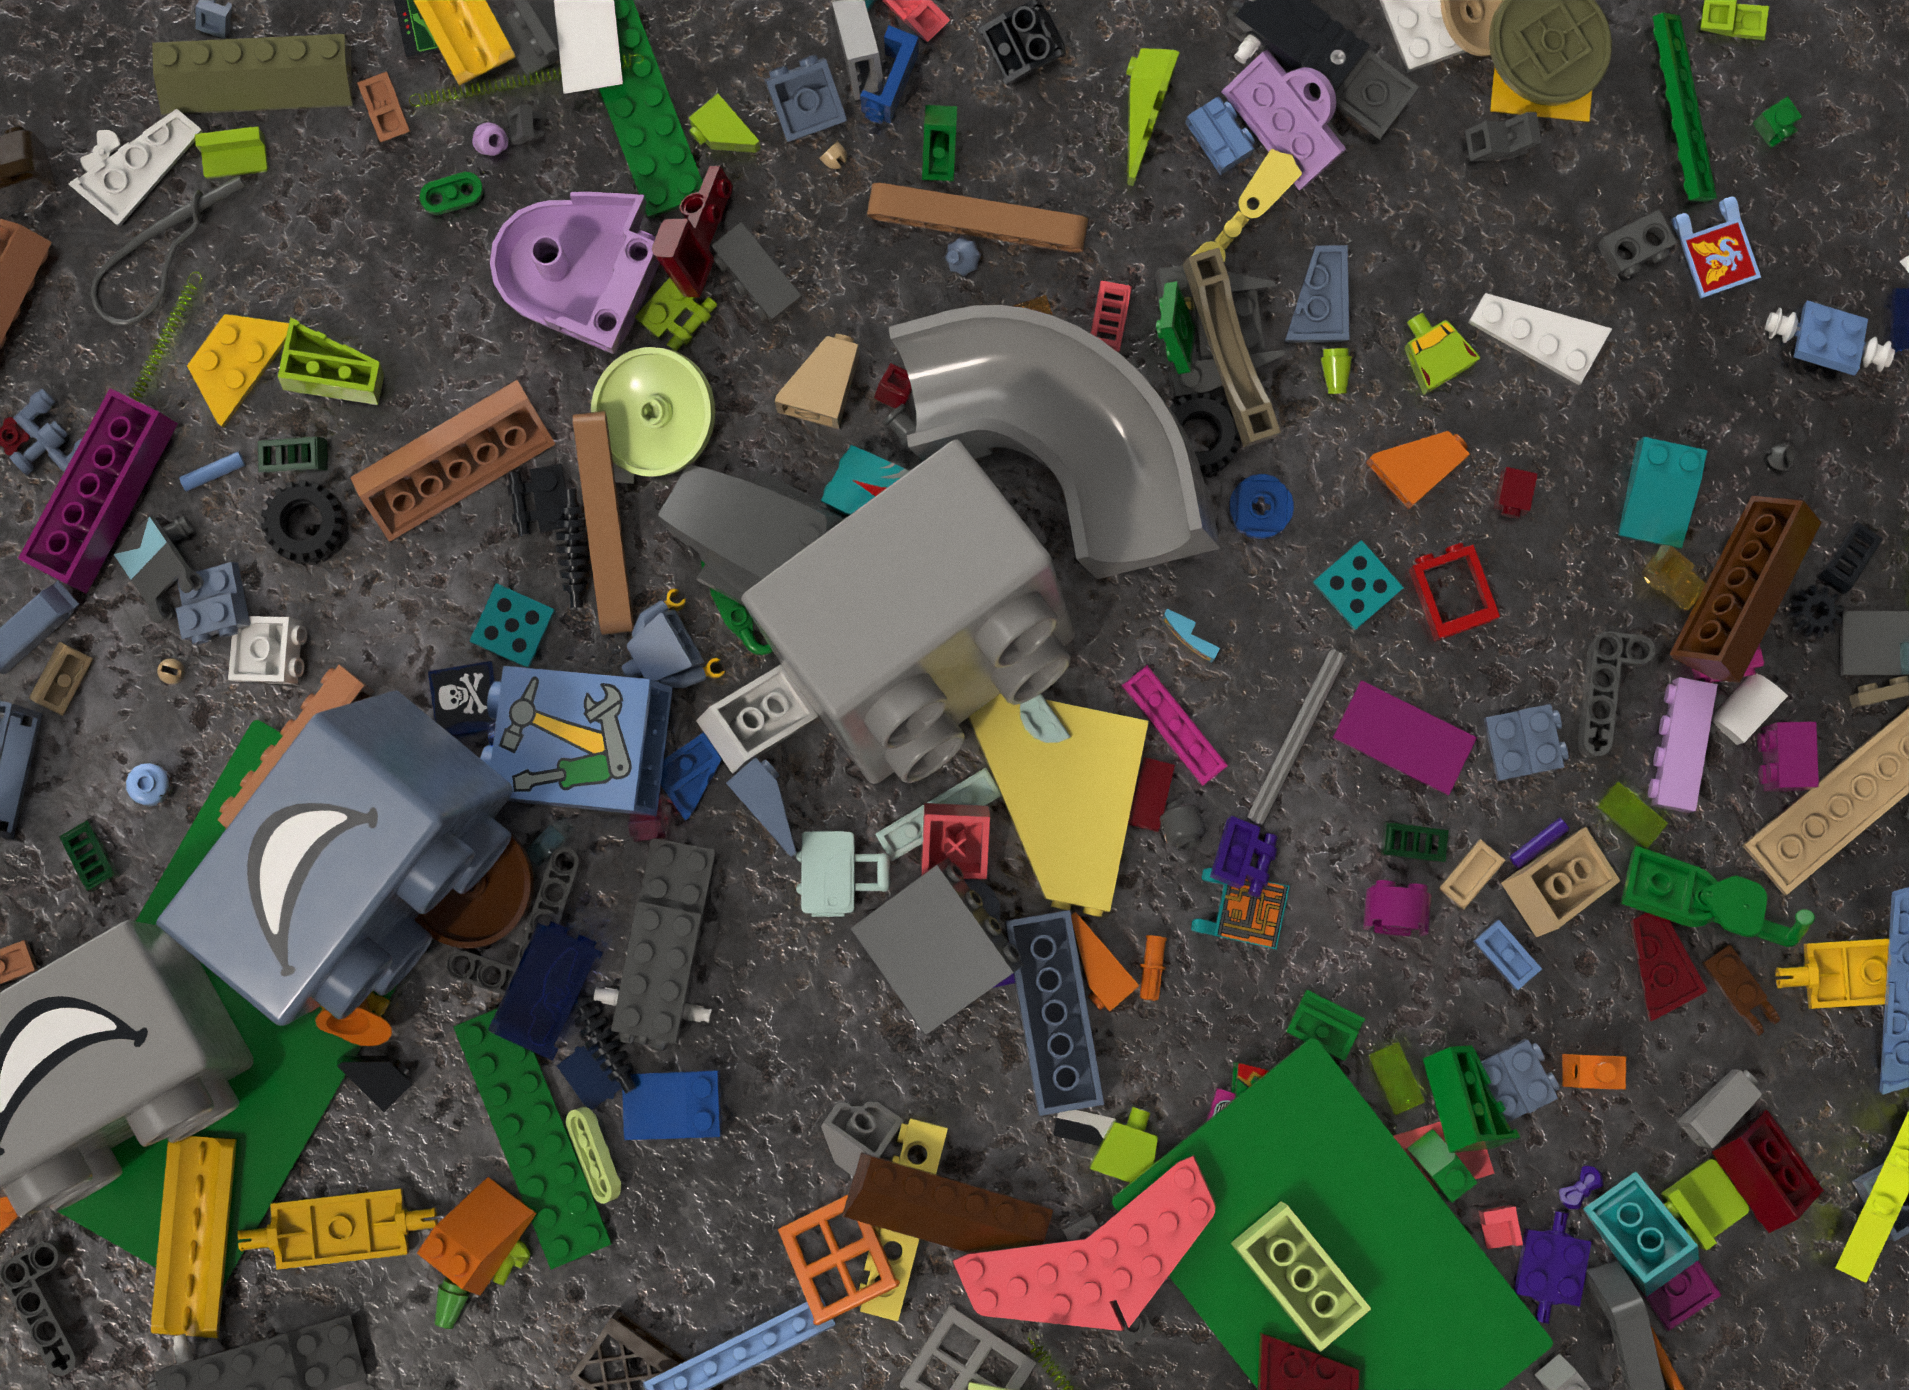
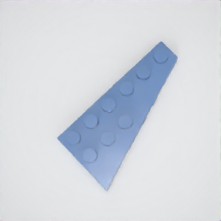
M1909 887L1892 892L1879 1089L1882 1095L1909 1087Z

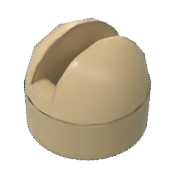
M837 141L819 159L831 169H840L841 166L837 159L839 158L842 162L846 163L847 152Z
M167 658L159 664L157 674L164 683L174 685L181 682L184 678L185 668L180 661L174 658ZM164 666L177 669V675L163 672Z

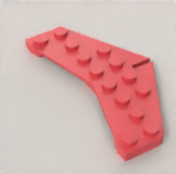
M1192 1155L1176 1163L1088 1238L987 1252H971L954 1259L953 1263L974 1310L982 1316L1123 1331L1124 1328L1112 1301H1117L1127 1326L1130 1328L1213 1218L1216 1204L1196 1158Z

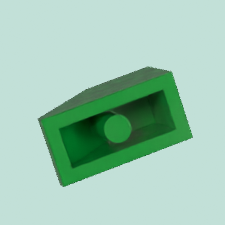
M925 106L922 180L954 181L957 106Z
M1433 1129L1406 1148L1448 1202H1454L1478 1183L1455 1153H1449L1447 1144Z

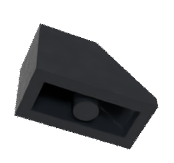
M341 1056L337 1060V1067L383 1112L412 1086V1078L409 1076L412 1071L399 1058L394 1061L390 1056Z

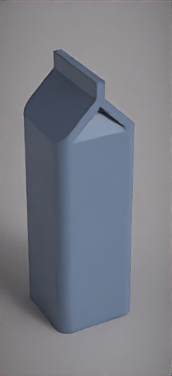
M59 581L42 590L0 627L1 674L5 675L62 625L71 616L75 608L80 605Z

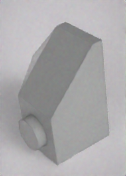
M849 1102L835 1105L821 1125L835 1164L854 1176L861 1152L880 1157L904 1120L879 1102H866L864 1106H850Z

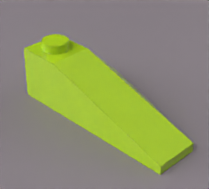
M1141 48L1138 58L1132 56L1126 71V75L1131 76L1128 96V185L1134 186L1172 79L1179 51Z

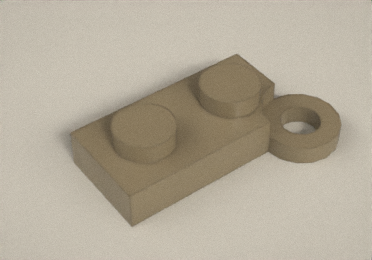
M1903 676L1890 679V686L1878 688L1877 683L1858 687L1859 693L1849 696L1852 708L1909 696V677Z

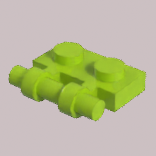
M669 277L638 312L635 319L659 340L667 331L674 336L666 345L671 350L677 352L683 344L687 345L691 341V335L702 322L706 324L712 317L710 313L716 308L717 303L708 297L701 305L695 302L697 297L683 296ZM688 310L692 313V316L682 327L675 322Z

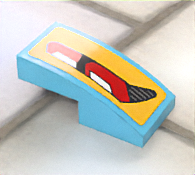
M1167 609L1162 618L1172 633L1191 651L1212 663L1220 648L1191 634L1196 624L1195 621Z

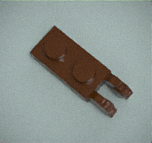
M1730 944L1702 962V965L1737 1015L1743 1017L1754 1034L1760 1036L1764 1033L1762 1024L1750 1012L1757 1005H1759L1771 1023L1775 1025L1781 1021L1774 1007L1766 1000L1768 997Z

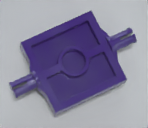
M1555 1211L1552 1230L1536 1231L1525 1228L1514 1288L1516 1294L1531 1297L1539 1302L1536 1320L1546 1324L1550 1323L1552 1305L1564 1303L1580 1306L1591 1248V1241L1577 1239L1565 1233L1569 1214Z

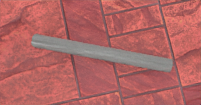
M1334 649L1329 651L1247 816V819L1257 825H1262L1265 822L1346 659L1343 653Z

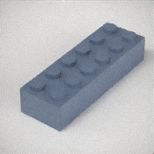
M1070 910L1005 921L1008 943L1013 944L1018 949L1021 961L1024 964L1013 974L1038 1115L1043 1116L1104 1105Z

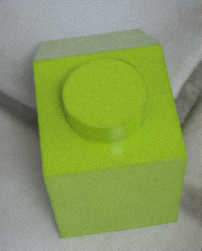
M716 94L689 117L692 127L689 132L700 145L706 143L712 150L753 153L761 149L760 141L719 94Z

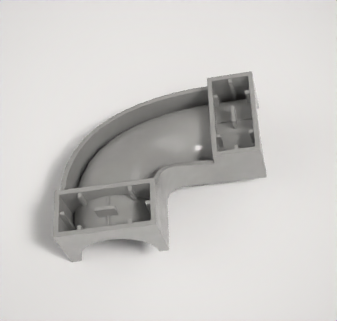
M975 305L958 308L889 327L890 339L897 347L907 370L916 408V432L907 435L908 447L924 461L952 440H959L974 459L993 454V447H1002L1022 452L1045 465L1054 473L1064 491L1076 559L1096 579L1220 549L1209 488L1204 483L1198 458L1186 432L1175 414L1146 378L1127 359L1104 341L1082 328L1053 315L1027 308L1005 305Z

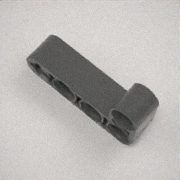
M1609 631L1599 634L1590 641L1578 735V749L1585 757L1590 759L1598 758L1611 750L1621 666L1639 667L1652 660L1655 654V645L1648 637ZM1602 639L1608 640L1612 645L1613 651L1609 656L1602 654L1599 650V642ZM1634 643L1641 645L1644 649L1642 660L1634 658L1631 654V646ZM1598 671L1605 672L1609 677V684L1605 688L1600 687L1595 681V675ZM1594 703H1600L1605 708L1606 714L1601 720L1595 718L1592 714ZM1597 726H1604L1603 729L1598 730L1596 733ZM1596 735V741L1601 742L1602 746L1594 750V745L1589 744V739L1594 738Z
M48 1240L38 1243L7 1260L0 1269V1279L47 1368L51 1373L63 1376L80 1368L84 1355L43 1276L63 1265L67 1254L62 1243L56 1240ZM45 1247L50 1248L54 1253V1260L50 1265L46 1264L41 1257ZM16 1263L22 1265L25 1270V1276L21 1281L15 1279L12 1273ZM31 1292L37 1294L40 1298V1306L37 1310L32 1309L28 1304V1296ZM46 1322H51L56 1328V1334L53 1339L46 1337L43 1332V1326ZM63 1341V1345L52 1349L51 1345ZM68 1354L70 1356V1360H68L66 1364L62 1365L59 1359H61L63 1355Z

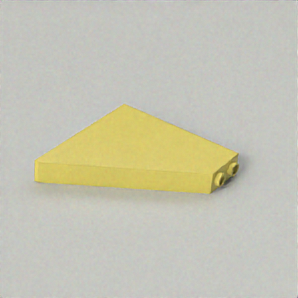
M1000 693L969 716L968 719L1045 900L1052 901L1051 907L1070 910L1071 905L1084 907L1083 914L1102 917L1103 912L1109 913L1111 910L1149 721L1046 700L1070 735V738L1059 743H1045L1035 739L1025 730L1020 719V704L1012 705L1008 703Z

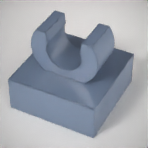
M199 0L195 6L196 29L226 39L230 33L232 3L228 2L226 6L217 4L216 0Z

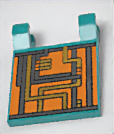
M1212 868L1203 869L1202 880L1223 885L1216 923L1203 919H1193L1191 930L1197 933L1277 949L1290 886L1268 881V885L1263 887L1261 896L1254 897L1248 893L1251 885L1249 880L1245 879L1244 886L1237 889L1211 878Z

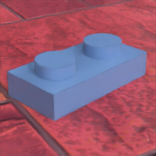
M1500 920L1495 921L1473 941L1515 990H1519L1542 970Z

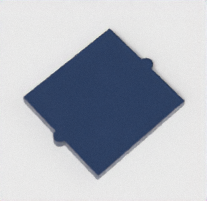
M577 1046L573 1054L556 1066L583 1104L590 1110H593L606 1099H613L615 1093L622 1087L619 1082H611L607 1076L613 1072L611 1069L603 1072L599 1067L606 1061L605 1058L595 1061L591 1057L599 1047L587 1051L585 1046Z

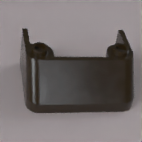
M13 127L6 130L5 135L0 136V189L36 178L51 193L58 192L44 143L31 131L24 130L23 127Z

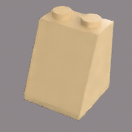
M835 334L834 338L826 336L776 395L775 405L777 413L839 429L859 360L858 344L853 343L854 339L842 334Z

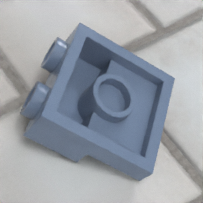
M817 55L799 60L800 67L788 70L787 65L770 70V77L764 79L787 142L847 121L825 58L818 60Z
M229 562L197 571L196 573L204 581L203 586L198 591L192 589L189 593H184L179 587L182 606L176 608L182 640H191L193 645L211 642V636L219 634V637L233 636L239 634V628L250 625L238 562Z
M1551 704L1484 718L1497 781L1564 768L1563 761L1568 760V750L1564 741L1559 742L1557 729L1562 728L1561 717L1558 710L1552 711Z
M1526 1039L1481 1061L1491 1080V1083L1487 1084L1496 1102L1502 1101L1506 1108L1502 1113L1507 1123L1558 1099L1555 1091L1560 1089L1559 1084L1552 1072L1545 1073L1540 1063L1545 1060L1540 1047L1536 1042L1530 1044L1529 1040Z

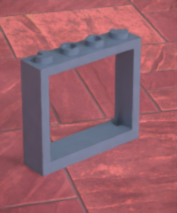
M0 701V714L4 715V718H0V820L9 822L7 832L0 830V837L13 840L43 713L13 703ZM24 716L33 718L31 727L22 725Z

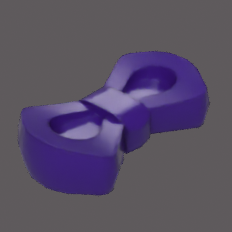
M1583 1166L1580 1180L1574 1186L1559 1190L1561 1203L1569 1209H1580L1584 1197H1589L1592 1190L1603 1186L1601 1172L1594 1167Z

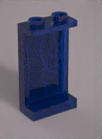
M550 921L548 926L540 923L537 924L488 1028L489 1032L550 1060H554L559 1050L554 1045L595 958H601L603 952L595 949L597 942L580 934L577 940L566 935L567 928Z

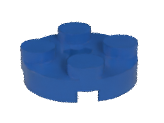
M1255 474L1244 479L1232 492L1229 500V515L1234 523V527L1240 533L1254 539H1268L1282 532L1291 520L1294 510L1293 497L1290 491L1279 479L1267 474ZM1258 498H1263L1264 503L1270 505V510H1266L1264 515H1258L1257 510L1252 508V504H1257Z

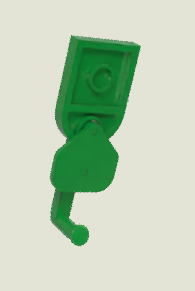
M1635 846L1631 852L1621 904L1689 927H1700L1713 921L1732 933L1744 937L1756 936L1786 947L1796 946L1815 921L1814 913L1807 909L1799 910L1796 913V922L1791 928L1765 920L1767 893L1760 884L1740 876H1731L1717 882L1709 872L1689 863L1639 846Z

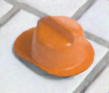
M367 999L344 1019H337L326 1009L316 1017V1026L320 1030L360 1046L381 1045L388 1041L392 1035V1027L388 1021L371 1012Z

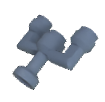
M43 388L31 395L29 404L13 417L31 438L37 439L23 454L21 452H14L9 457L26 476L34 470L32 462L46 450L48 451V456L65 472L82 440L80 438L74 444V450L66 456L59 449L66 442L64 438L68 435L62 426L54 420L51 424L47 422L40 429L33 421L39 414L47 413L52 409L51 406L56 403Z

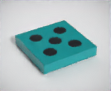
M1362 540L1312 582L1354 631L1404 588Z
M496 583L469 642L526 668H530L556 610Z

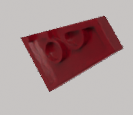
M1647 912L1630 920L1649 1022L1708 992L1669 920Z
M1260 1332L1258 1390H1358L1359 1370L1357 1368Z

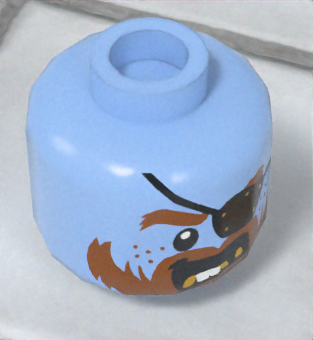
M144 763L134 767L126 780V790L130 798L136 803L146 806H157L165 802L173 788L169 772L163 767L151 763Z

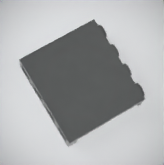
M949 858L934 866L850 928L925 1035L1024 966L1018 949L1013 944L1008 943L1001 933L1002 929L998 921L989 916L982 906L981 897L976 891L969 888L963 879L964 875L961 869L955 863H952Z

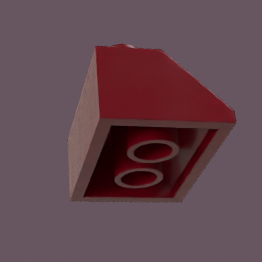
M1768 1110L1761 1112L1728 1135L1712 1151L1719 1166L1725 1170L1734 1183L1737 1192L1743 1196L1753 1210L1756 1219L1764 1226L1768 1233L1798 1220L1824 1191Z

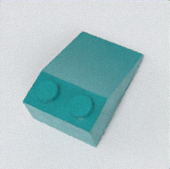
M1643 437L1639 440L1635 447L1618 536L1682 549L1701 484L1707 450Z
M1636 1171L1583 1208L1585 1214L1623 1269L1646 1297L1699 1260L1698 1245Z

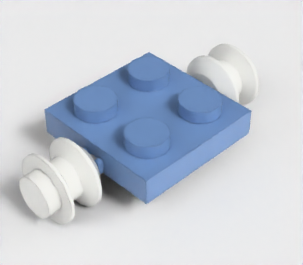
M1808 300L1802 308L1800 323H1798L1795 312L1786 317L1782 314V308H1779L1776 313H1770L1765 326V330L1769 331L1770 339L1779 334L1782 335L1783 343H1786L1793 336H1797L1794 358L1854 376L1860 369L1861 359L1864 367L1867 368L1871 363L1877 364V370L1881 372L1884 366L1889 367L1895 354V349L1891 348V341H1887L1883 346L1878 344L1877 337H1873L1867 343L1864 342L1868 323L1867 318Z

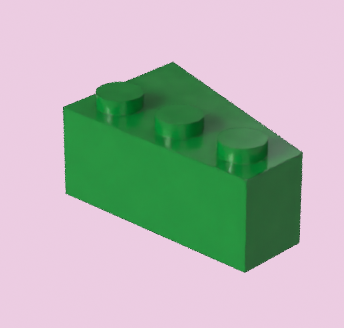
M1472 1045L1449 1047L1423 1058L1449 1153L1493 1149L1521 1138L1517 1129H1510L1502 1113L1506 1110L1502 1101L1496 1102L1487 1085L1491 1083V1080Z

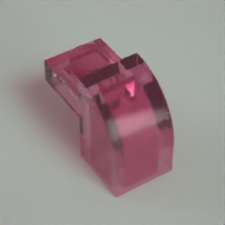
M661 784L657 816L630 814L628 827L630 837L633 836L634 842L651 840L653 838H666V819Z

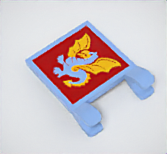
M1733 196L1719 202L1720 211L1726 220L1725 223L1693 234L1691 221L1687 213L1679 214L1671 221L1680 239L1700 299L1761 278L1740 218L1737 200Z

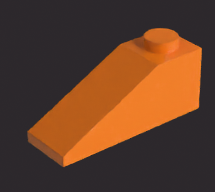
M1074 912L1071 918L1075 941L1086 985L1091 991L1087 997L1099 1011L1105 1007L1110 1012L1137 989L1139 985L1082 918Z

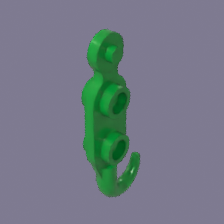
M701 560V566L703 568L705 563ZM710 588L711 596L725 625L742 640L744 646L756 655H766L773 652L769 644L762 645L756 641L753 635V619L746 607Z

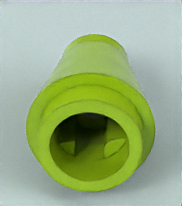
M1349 348L1323 349V357L1320 360L1328 394L1347 393L1352 356H1349Z

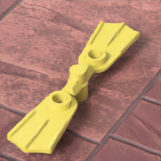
M1271 149L1240 196L1238 202L1240 211L1224 225L1222 232L1214 240L1216 242L1210 241L1202 244L1191 256L1219 247L1225 262L1226 253L1224 249L1230 245L1234 238L1240 235L1242 228L1249 221L1248 218L1262 216L1302 175L1293 156ZM1250 198H1255L1259 202L1257 209L1251 210L1248 208L1247 201ZM1191 301L1186 302L1188 309L1192 310Z

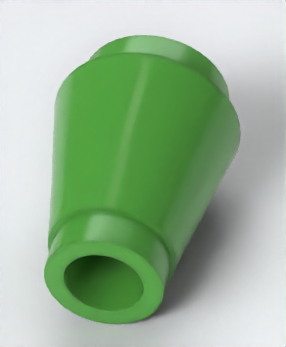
M447 1277L443 1279L442 1284L438 1285L434 1324L441 1328L453 1329L470 1292L462 1290Z

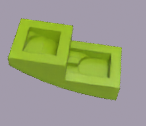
M1704 0L1701 30L1731 37L1765 40L1769 6L1737 4V0Z

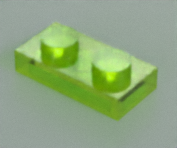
M1399 1042L1368 1054V1058L1394 1115L1425 1102Z

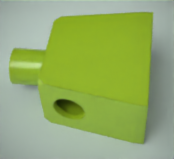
M1132 1107L1126 1125L1113 1121L1092 1158L1089 1168L1131 1183L1154 1164L1158 1136L1145 1132L1151 1113Z

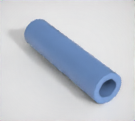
M238 451L180 476L179 479L184 490L187 492L246 465Z

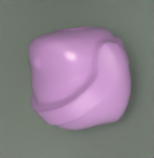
M487 122L476 127L472 143L475 150L479 153L495 156L507 149L508 138L503 128L494 123Z

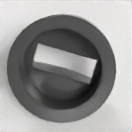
M1781 444L1770 449L1772 455H1769L1767 459L1773 468L1783 471L1792 469L1796 459V452L1793 446Z

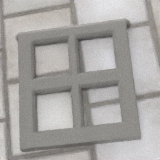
M951 1304L900 1382V1388L933 1390L918 1380L933 1355L960 1372L949 1390H966L971 1380L975 1383L996 1386L976 1373L991 1349H994L1018 1365L1005 1386L1007 1389L1020 1390L1037 1362L958 1311L955 1304ZM953 1324L980 1340L965 1365L938 1348Z

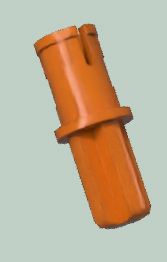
M1146 935L1144 964H1140V967L1143 968L1140 998L1156 1001L1159 999L1162 970H1166V967L1163 966L1167 937Z

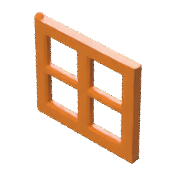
M848 1195L778 1229L813 1315V1323L815 1325L825 1323L898 1287L900 1281L894 1275L873 1225L857 1221L864 1238L839 1249L828 1220L843 1213ZM820 1225L831 1254L807 1265L796 1236ZM870 1251L881 1280L857 1291L845 1262ZM837 1266L848 1296L824 1307L813 1278Z

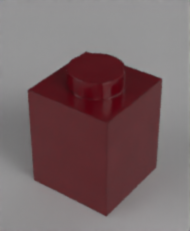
M1505 467L1500 474L1493 509L1501 510V515L1509 518H1520V515L1525 516L1531 509L1538 473Z

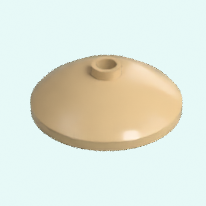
M1440 0L1443 22L1454 42L1472 55H1491L1489 30L1493 15L1502 0Z

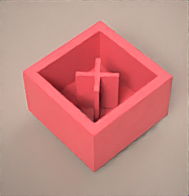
M924 803L921 876L949 858L952 863H955L961 869L964 875L963 879L987 880L990 830L989 806Z

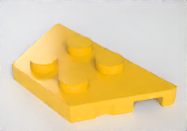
M224 314L188 363L187 367L215 420L223 428L285 345L289 323Z

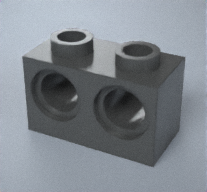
M1659 209L1603 237L1597 246L1614 278L1623 273L1627 278L1643 269L1641 264L1651 259L1655 264L1672 255L1670 250L1677 244V241ZM1646 233L1655 234L1659 239V245H1650L1646 240ZM1618 247L1627 248L1631 253V259H1622L1618 255Z

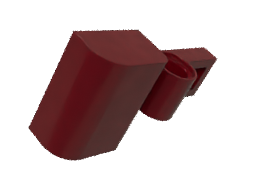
M709 166L699 192L689 194L680 204V211L685 219L664 220L652 245L653 254L679 292L685 297L701 296L714 263V257L709 251V246L722 219L723 211L733 189L731 181L721 166Z

